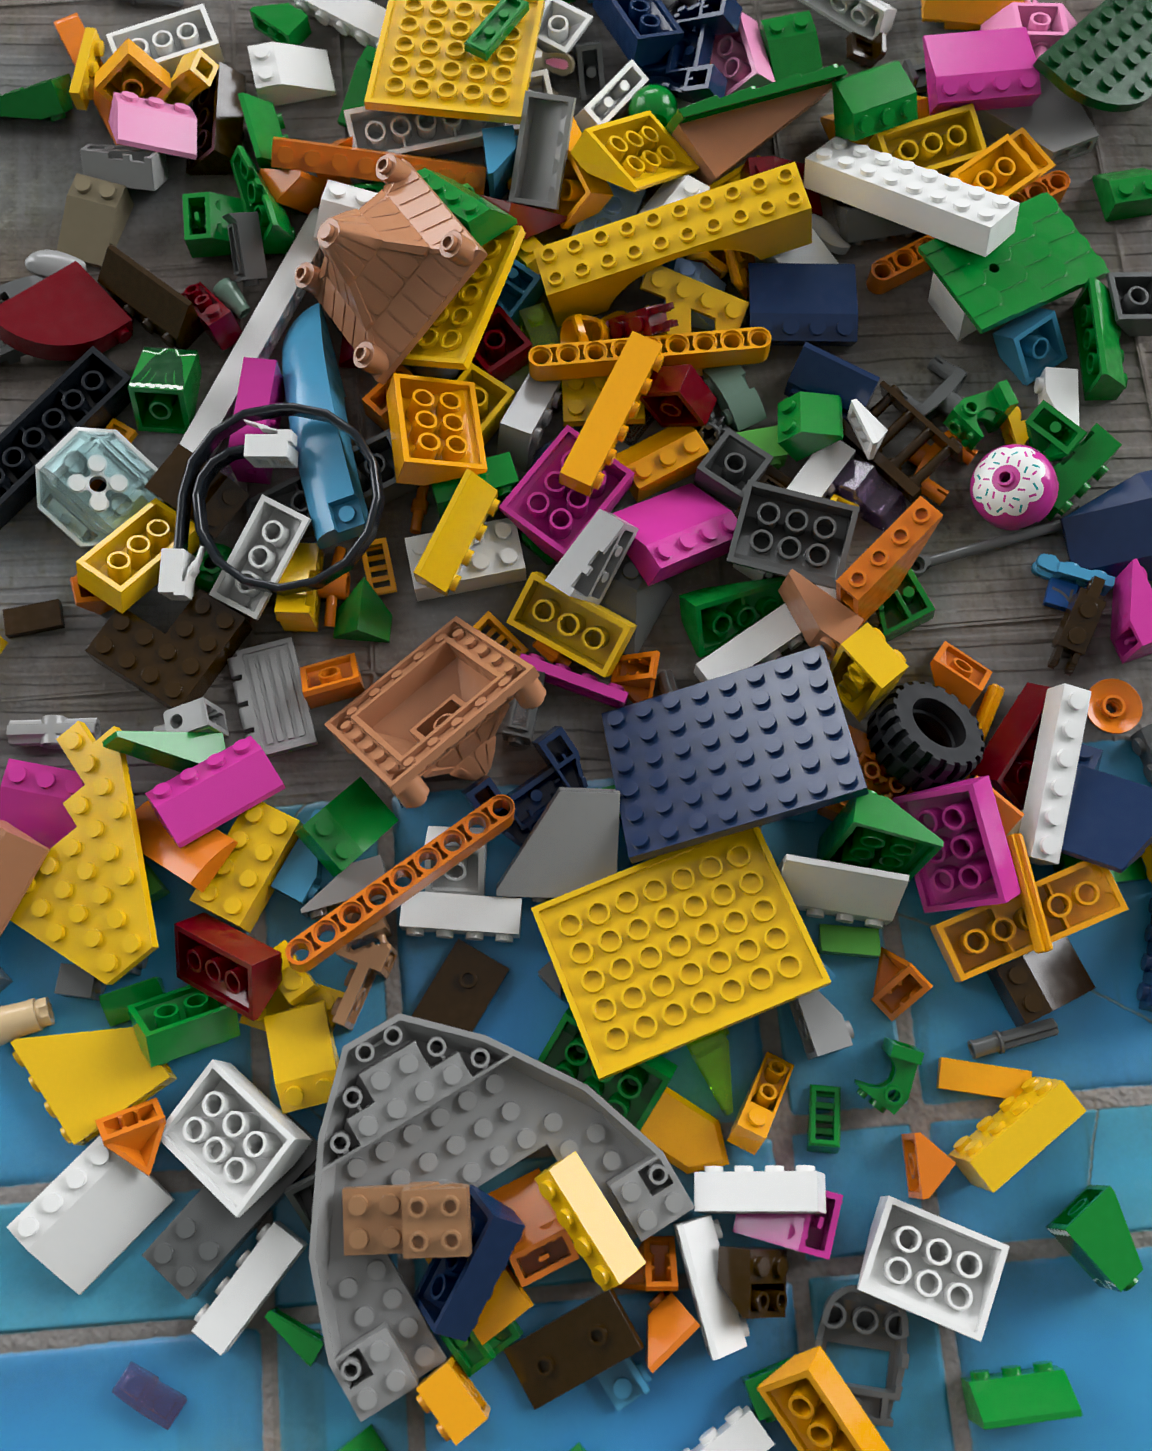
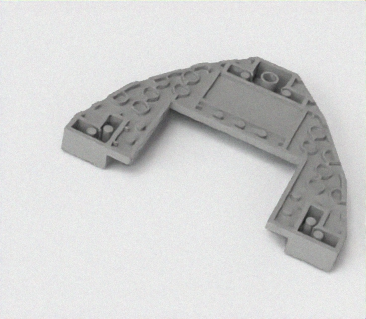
M401 1013L343 1046L317 1145L309 1262L328 1364L360 1422L417 1387L421 1376L447 1359L389 1254L344 1256L342 1189L344 1187L399 1185L423 1181H437L440 1185L453 1182L479 1187L548 1144L557 1162L571 1153L577 1152L632 1241L636 1238H639L641 1242L695 1208L663 1151L587 1084L486 1035Z

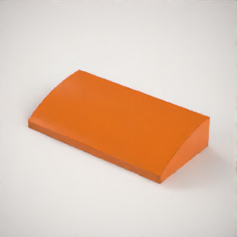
M149 800L136 809L143 855L202 893L238 844L237 841L215 828L179 848L158 820Z

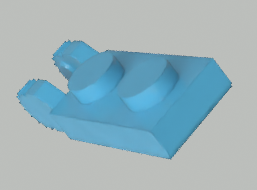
M1048 553L1040 554L1031 566L1032 573L1037 577L1040 576V578L1046 580L1054 577L1079 585L1078 590L1081 587L1086 589L1092 577L1102 578L1106 580L1100 593L1102 596H1105L1112 589L1116 578L1107 575L1102 570L1082 568L1074 562H1059L1055 555H1048Z

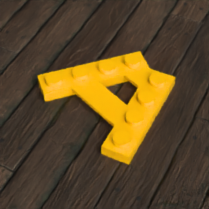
M662 265L645 273L639 288L665 299V304L673 302L674 309L666 312L667 320L677 319L679 326L670 328L666 335L690 333L691 310L715 320V330L738 329L742 324L749 302ZM698 368L695 370L699 374V376H702V370L705 368Z

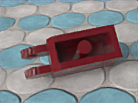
M673 302L645 307L607 319L612 339L629 338L632 331L643 336H655L670 331V328L679 326L677 319L667 320L666 312L674 309Z

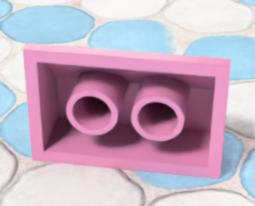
M742 12L738 32L716 35L714 40L711 64H714L728 80L725 96L751 86L760 88L775 82L757 21Z
M129 91L113 93L109 125L117 144L196 160L197 118L188 105L183 103L172 105L156 97H149V99L140 98L135 93Z

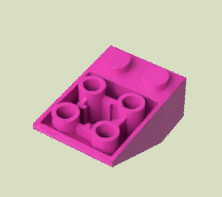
M1137 558L1133 559L1115 578L1113 586L1110 639L1122 664L1152 654V588L1148 582L1147 572L1144 567L1140 566Z
M825 1190L826 1214H736L732 1232L830 1260L843 1195Z

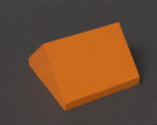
M260 168V175L277 203L308 215L312 209L320 205L327 181L301 170Z
M355 652L300 667L302 692L311 709L356 697L365 691Z
M921 1132L901 1134L909 1198L929 1199L956 1165V1162Z

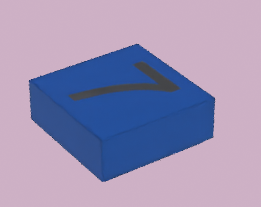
M1051 577L1048 581L1042 605L1065 612L1072 596L1077 593L1079 585Z

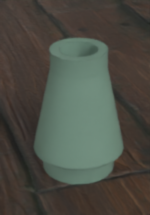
M224 278L214 286L213 292L215 296L239 319L246 317L250 313L251 308L248 306L236 281Z

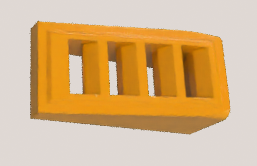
M386 537L375 539L362 556L366 580L378 596L396 593L397 587ZM383 549L384 554L367 557L366 552ZM385 559L386 564L369 567V562ZM383 570L388 572V575L371 577L372 572ZM390 581L389 586L374 588L373 583Z
M487 611L473 626L481 631L488 624L491 629L485 635L490 638L497 632L500 636L495 641L500 644L506 639L509 643L505 648L510 650L514 646L517 649L514 654L519 657L521 653L526 654L529 650L490 611Z

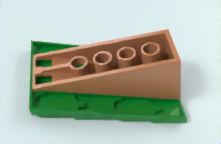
M833 64L803 76L797 73L760 88L751 86L721 98L715 95L678 109L665 129L699 166V169L693 172L697 179L710 186L810 107L819 103L832 90V82L844 78L848 72L843 65Z

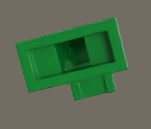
M1008 380L997 382L992 390L963 398L951 411L943 424L953 435L962 441V446H967L972 451L984 437L977 421L983 422L988 433L997 431L1019 402Z
M884 1037L881 1049L888 1055L891 1062V1071L888 1078L877 1084L857 1079L854 1082L859 1087L856 1092L865 1099L867 1095H870L871 1099L868 1102L882 1113L889 1110L895 1115L909 1099L918 1065L922 1064L924 1053L914 1045ZM891 1090H894L893 1093L888 1096V1093Z

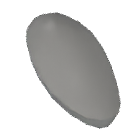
M812 214V228L828 250L835 254H846L851 246L843 240L827 220L819 215Z
M40 250L32 253L25 260V266L28 271L43 277L52 275L74 261H77L86 270L84 261L55 250Z

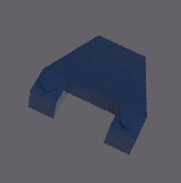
M699 0L698 3L688 8L684 5L677 9V14L673 15V18L684 32L683 38L657 63L639 67L649 79L644 85L656 84L664 86L676 98L692 104L718 95L719 98L724 97L728 80L714 64H710L715 36L738 32L742 7L736 0Z
M554 726L532 741V744L547 766L507 794L514 802L515 813L512 825L504 830L502 834L519 847L522 846L559 787H588L581 768L578 750L562 726ZM486 775L461 791L473 810L492 797L501 794L492 779ZM498 808L494 811V814L497 816H505L509 813L504 808Z
M1081 744L1061 853L1122 873L1145 853V849L1152 843V787L1099 771L1103 750Z

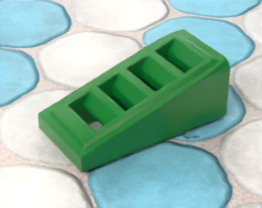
M810 1084L807 1151L830 1154L838 1153L840 1149L841 1087ZM816 1097L833 1098V1103L816 1102ZM816 1110L833 1111V1115L816 1114ZM816 1123L832 1124V1128L816 1127ZM816 1136L832 1137L831 1140L815 1139Z
M278 1308L269 1310L265 1316L267 1321L301 1359L312 1367L325 1347L323 1335Z

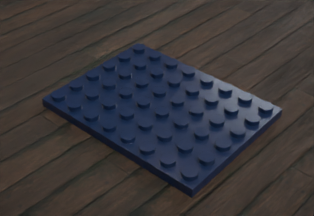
M823 645L602 713L615 788L620 792V815L626 847L632 864L869 794Z

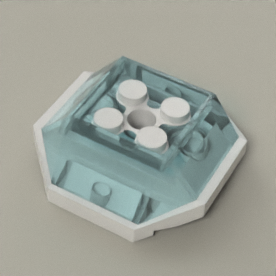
M74 427L35 465L37 508L80 548L95 547L154 498H157L145 489L144 486L158 468L117 430ZM94 480H102L107 486L105 490L95 492L90 488V484Z

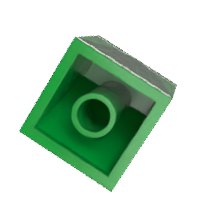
M144 347L128 385L138 431L186 433L195 417L202 375L197 350Z
M1088 1185L1046 1228L1099 1287L1119 1292L1123 1290L1128 1291L1139 1281L1137 1276L1144 1269L1117 1196L1111 1186Z

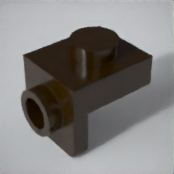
M853 31L846 37V59L871 69L886 55V34L880 32L873 40Z

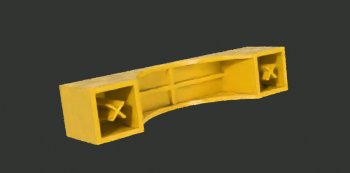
M792 162L535 248L533 252L556 324L560 327L566 318L571 315L593 316L608 311L614 299L630 283L648 271L680 257L712 250H735L752 254L758 259L763 260L811 244L812 207L796 163Z

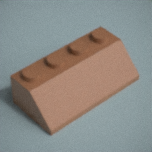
M0 820V937L50 849L7 821Z

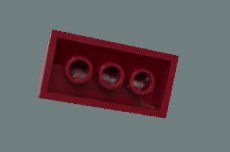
M1027 682L997 731L989 740L988 745L984 749L982 761L970 773L972 778H975L976 775L979 777L989 775L992 788L1019 810H1024L1047 689L1051 688Z
M205 912L175 923L177 978L250 1020H257L282 981L283 961L281 952Z

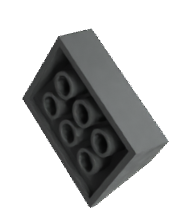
M748 480L726 562L786 577L790 570L794 569L813 584L836 590V580L844 572L860 507Z

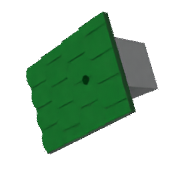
M1048 192L1041 193L1020 203L1015 232L986 257L937 238L918 247V252L933 270L928 302L957 341L975 330L982 334L1083 288L1089 277L1101 280L1110 272L1104 260L1094 252L1088 240L1079 233L1073 221L1064 214L1055 198Z

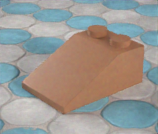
M794 569L790 570L778 590L807 644L811 648L823 645L827 659L831 662L841 643L854 634L864 621L862 617Z

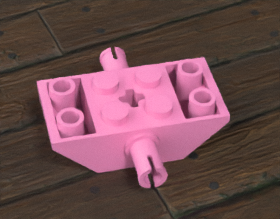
M1024 0V3H1010L982 23L980 31L1026 27L1037 60L1038 57L1078 23L1063 3H1038L1037 0H1032L1031 3V0Z

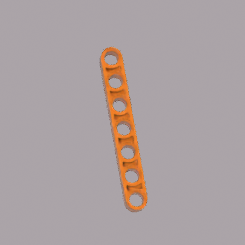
M77 12L53 22L75 66L85 32ZM100 58V62H99V69H100V68L102 67V65H103V62H102L101 58ZM94 81L92 101L115 145H120L116 143L109 125L112 103L95 90Z

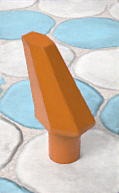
M535 640L532 643V646L552 664L554 662L561 663L569 667L572 663L565 655L542 642Z

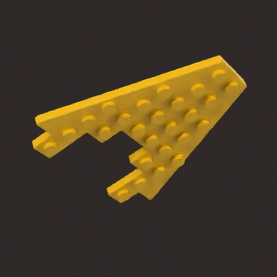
M77 721L56 739L85 784L63 802L77 827L50 848L49 853L10 921L104 984L113 985L159 948L127 757L126 754L103 747L102 743L103 740L115 731L122 730L119 727L113 726L99 739L95 740L86 724Z

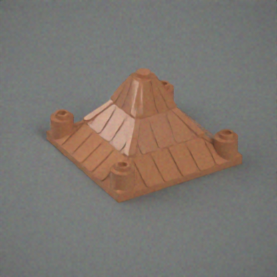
M393 154L382 156L376 164L377 178L386 183L383 190L377 193L359 210L356 208L328 218L320 225L317 232V240L324 254L321 269L310 262H305L295 271L296 286L315 296L349 344L352 345L355 366L371 374L377 382L383 385L488 255L415 168L402 158L400 160Z
M455 616L324 725L335 736L347 753L354 754L390 788L405 808H417L426 802L429 794V788L421 776L427 778L450 774L460 779L476 781L487 775L491 769L495 753V734L510 707L509 702L515 698L521 708L534 709L543 703L546 690L538 679L540 675L534 666Z

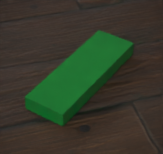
M500 0L464 43L465 51L487 61L530 10L529 2L525 0Z

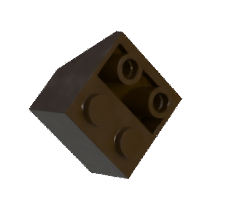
M719 1246L718 1281L742 1318L785 1317L788 1302L786 1295L787 1250L757 1246Z

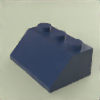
M806 342L787 381L784 395L790 397L800 391L839 395L842 398V418L850 424L847 415L851 400L857 399L867 409L880 377Z

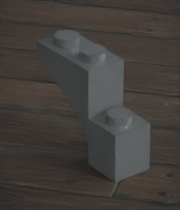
M148 956L127 974L141 976L142 969H145L147 966ZM61 963L54 993L65 997L99 1001L98 996L105 992L107 985L76 964Z

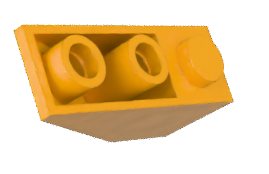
M768 1051L766 1052L727 1138L728 1142L753 1155L756 1154L768 1135L795 1065Z

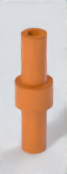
M419 485L416 498L412 500L411 512L413 515L410 532L413 534L421 533L423 516L427 514L429 505L427 501L429 485Z

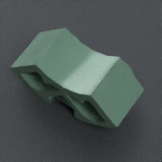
M740 365L710 367L702 370L703 381L717 398L716 402L721 409V417L725 416L724 422L726 426H730L739 432L767 418L755 387L749 389L745 379L746 372Z

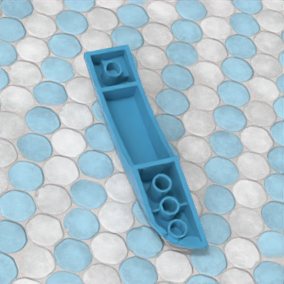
M317 303L306 309L296 318L283 341L282 372L286 403H297L327 409L348 423L344 399L346 397L323 308L320 303ZM288 416L290 429L298 436L297 447H295L299 452L298 470L310 519H312L311 523L317 546L320 549H324L360 536L365 528L368 511L350 437L328 422Z

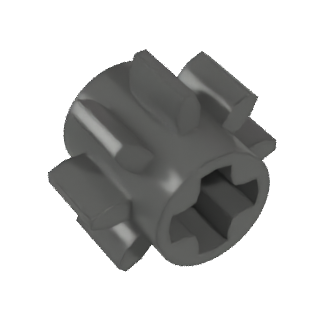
M714 411L711 412L706 426H698L696 428L706 444H710L711 448L726 429L730 428V426H725V416H715Z

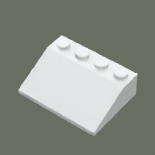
M786 854L778 865V869L798 910L806 911V915L813 918H824V915L835 916L836 921L842 923H853L854 920L864 921L865 926L881 929L883 925H888L893 921L909 882V875L790 854Z
M213 1059L166 1120L161 1142L236 1217H240L286 1174L313 1141L232 1063Z
M99 1136L7 1228L29 1253L78 1295H81L175 1199L151 1173L149 1177L105 1147L101 1136Z
M889 1195L881 1196L871 1224L857 1290L981 1342L1010 1246Z

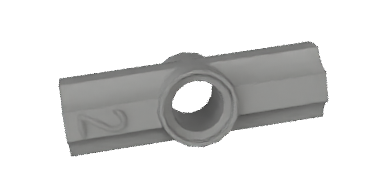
M45 715L41 720H10L9 725H7L6 735L8 744L12 747L40 746L46 749H62L56 739L77 721L84 722L95 740L101 737L100 720L98 718L68 719L61 715Z

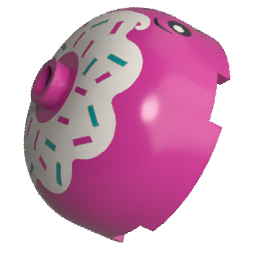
M1022 444L1004 445L986 454L974 469L970 482L971 499L978 513L991 525L1011 531L1019 530V528L1027 527L1044 519L1053 508L1059 490L1056 472L1049 460L1035 448Z

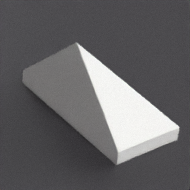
M857 399L851 400L847 418L867 459L871 460L876 455L888 430Z

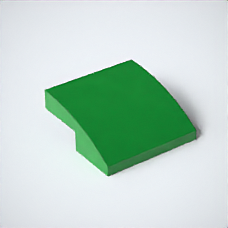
M514 1320L484 1345L480 1343L473 1331H471L466 1342L442 1335L439 1336L468 1378H470L492 1361L496 1355L520 1338L524 1332Z

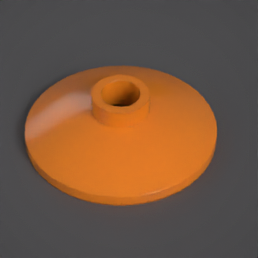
M1104 679L1095 683L1089 689L1092 692L1087 717L1096 728L1109 734H1122L1130 731L1138 724L1142 716L1143 705L1138 692L1130 684L1119 679ZM1106 705L1112 706L1114 713H1110L1106 709Z

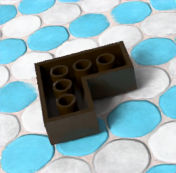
M199 589L166 634L128 610L123 614L115 610L85 651L95 662L168 709H172L204 696L228 663L227 660L232 658L252 631V628L244 616Z

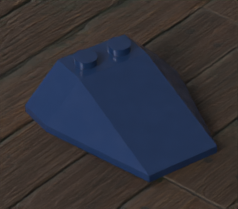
M1152 470L1133 475L1060 519L1069 562H1074L1088 570H1102L1109 576L1117 577L1133 559L1137 558L1140 566L1144 567L1147 572L1148 581H1152Z

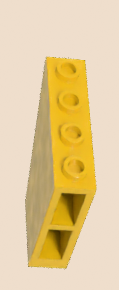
M133 1027L18 1038L10 1042L15 1050L12 1052L14 1059L21 1067H26L31 1075L28 1077L30 1085L36 1092L39 1093L41 1091L46 1099L44 1103L45 1109L51 1117H57L62 1125L60 1132L63 1138L69 1144L73 1143V1145L84 1146L99 1135L95 1120L145 1102L177 1079L168 1063L151 1068L141 1052Z

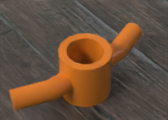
M343 546L335 548L331 566L344 558L346 549ZM349 572L317 590L319 598H326L324 626L335 627L337 600H345L350 594L351 579Z

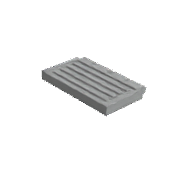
M292 637L236 651L237 656L227 660L231 679H243L233 682L235 697L238 706L249 705L239 709L240 719L244 732L255 731L245 735V738L251 735L268 758L318 745L310 707L302 692L300 666Z

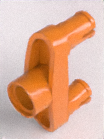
M947 430L944 433L948 438L952 436L956 438L960 443L962 442L960 439H958L957 436L953 435L949 430ZM935 442L932 446L925 443L908 460L918 467L914 475L941 450ZM962 446V462L968 466L978 450L974 449L971 451L967 446ZM930 476L921 484L922 495L931 499L939 506L950 492L931 480Z

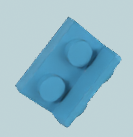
M631 1356L596 1375L618 1412L645 1393L646 1395L651 1391L647 1383L652 1378L642 1362L636 1366Z

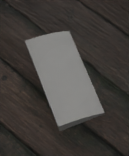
M525 90L509 202L547 209H559L575 110V97Z

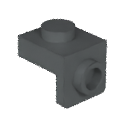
M910 59L904 60L902 67L916 89L917 94L926 92L925 63L913 66Z

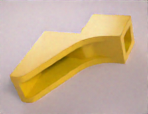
M200 48L182 56L173 77L170 78L171 89L161 100L175 105V103L189 105L201 91L211 86L219 65Z

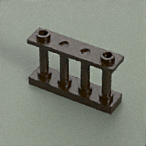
M883 380L880 383L883 398L869 412L877 419L892 404L902 415L887 429L888 431L874 458L871 460L867 459L851 424L844 419L842 441L855 449V453L913 504L922 496L921 484L949 457L953 458L958 464L963 461V447L956 438L952 436L948 438L903 398L902 391L897 386H889ZM910 422L922 431L895 458L887 459L882 454V448ZM931 439L941 450L914 476L910 475L907 477L901 471V466Z

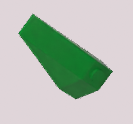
M69 73L38 82L27 88L22 87L3 95L0 94V116L29 119L50 117L52 122L65 118V112L73 109L72 98L69 94L71 85Z
M237 145L230 162L245 212H258L264 254H287L295 240V230L291 227L288 215L280 203H277L273 198L260 172L244 147Z
M780 576L707 587L679 595L681 621L696 655L699 658L710 655L783 605L785 602L778 590L786 577Z

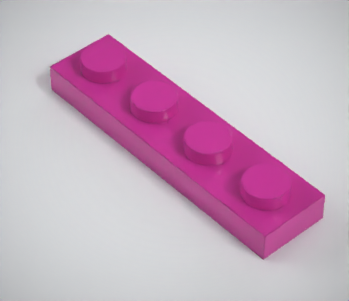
M521 653L520 658L534 666L537 671L545 672L547 683L617 709L626 706L628 692L624 691L625 689L618 684L609 683L607 685L601 683L591 674L582 673L580 675L574 673L570 667L561 663H556L555 665L547 663L543 657L537 654L530 653L526 655Z

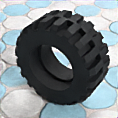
M918 681L901 683L892 689L868 719L867 739L870 740V750L876 754V761L879 765H883L886 768L885 772L890 777L894 776L899 780L898 783L904 787H912V790L915 792L964 780L982 761L985 746L982 729L978 728L979 722L975 716L972 717L969 713L970 709L965 704L962 705L958 701L959 698L953 694L946 693L945 689L940 686L933 687L931 683H919Z

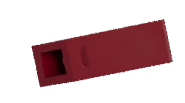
M201 282L188 286L181 295L193 303L201 324L212 341L222 351L237 343L242 330L232 312Z

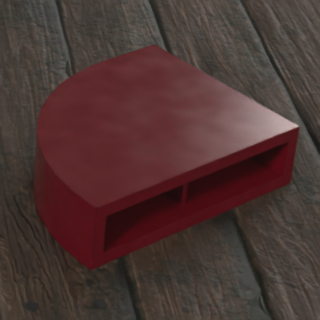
M77 261L0 304V340L19 352L40 359L53 361L78 360L92 346L99 352L104 353L119 343L127 342L133 335V323L130 316Z

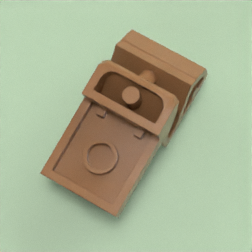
M350 913L347 915V920H350V924L356 923L361 915ZM386 916L335 953L344 962L356 966L355 969L351 968L344 982V986H347L343 998H337L331 1012L334 1015L333 1022L351 1031L355 1026L376 975L388 979L397 959V951L387 941V938L393 935Z
M423 1181L399 1185L352 1186L342 1189L344 1256L403 1254L404 1259L464 1257L470 1256L472 1253L470 1191L468 1184L452 1182L440 1185L437 1181Z

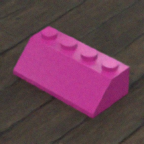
M250 735L245 739L236 741L234 745L209 756L208 759L194 767L185 769L174 778L156 785L152 790L146 792L145 795L158 820L177 846L181 848L284 790L285 786L263 749Z

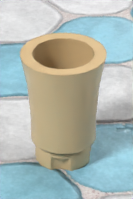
M48 997L32 998L0 1006V1047L14 1039L42 1031L43 1028L55 1024L52 1005Z

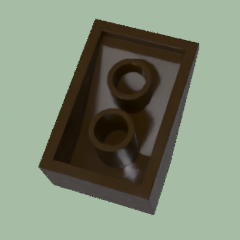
M180 444L177 445L144 486L145 489L175 511L177 510V498L189 457L193 454ZM220 471L210 483L205 500L209 534L213 540L218 537L250 496V494ZM191 504V516H190V521H192L193 523H195V522H194V513H193V504Z
M1067 936L1052 942L1053 950L1049 952L1036 953L1031 951L987 972L1016 1027L1026 1025L1096 988Z

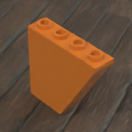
M922 496L836 580V600L862 617L864 621L861 625L898 589L943 518V514Z

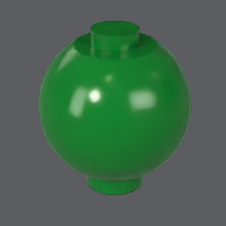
M656 84L646 85L637 90L628 105V116L650 110L658 121L666 127L679 109L675 96L666 87Z

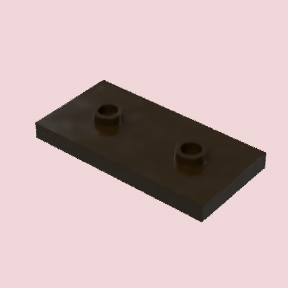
M458 939L412 1014V1017L473 1032L510 969Z
M611 1288L521 1338L503 1351L534 1410L639 1352L644 1348V1345L616 1293Z

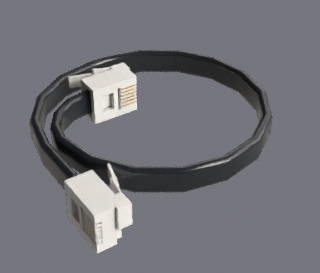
M274 403L243 409L212 428L189 457L177 498L173 548L161 549L158 592L170 600H192V597H194L195 579L200 572L199 568L206 551L214 564L247 588L282 596L321 589L352 570L375 540L385 504L380 465L360 432L327 409L297 403ZM282 416H298L328 422L355 441L369 464L373 498L364 531L342 560L313 578L278 584L246 577L224 560L209 534L205 500L210 483L221 469L235 460L245 458L255 468H298L299 452L295 449L298 436L293 430L273 429L267 425L256 423V421ZM249 425L259 428L263 433H268L245 434V444L224 449L210 458L201 470V467L220 442L244 426ZM191 504H193L195 531L204 547L200 546L196 557L188 552Z

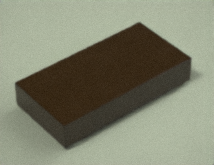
M59 599L3 610L5 636L9 639L65 628L62 602Z

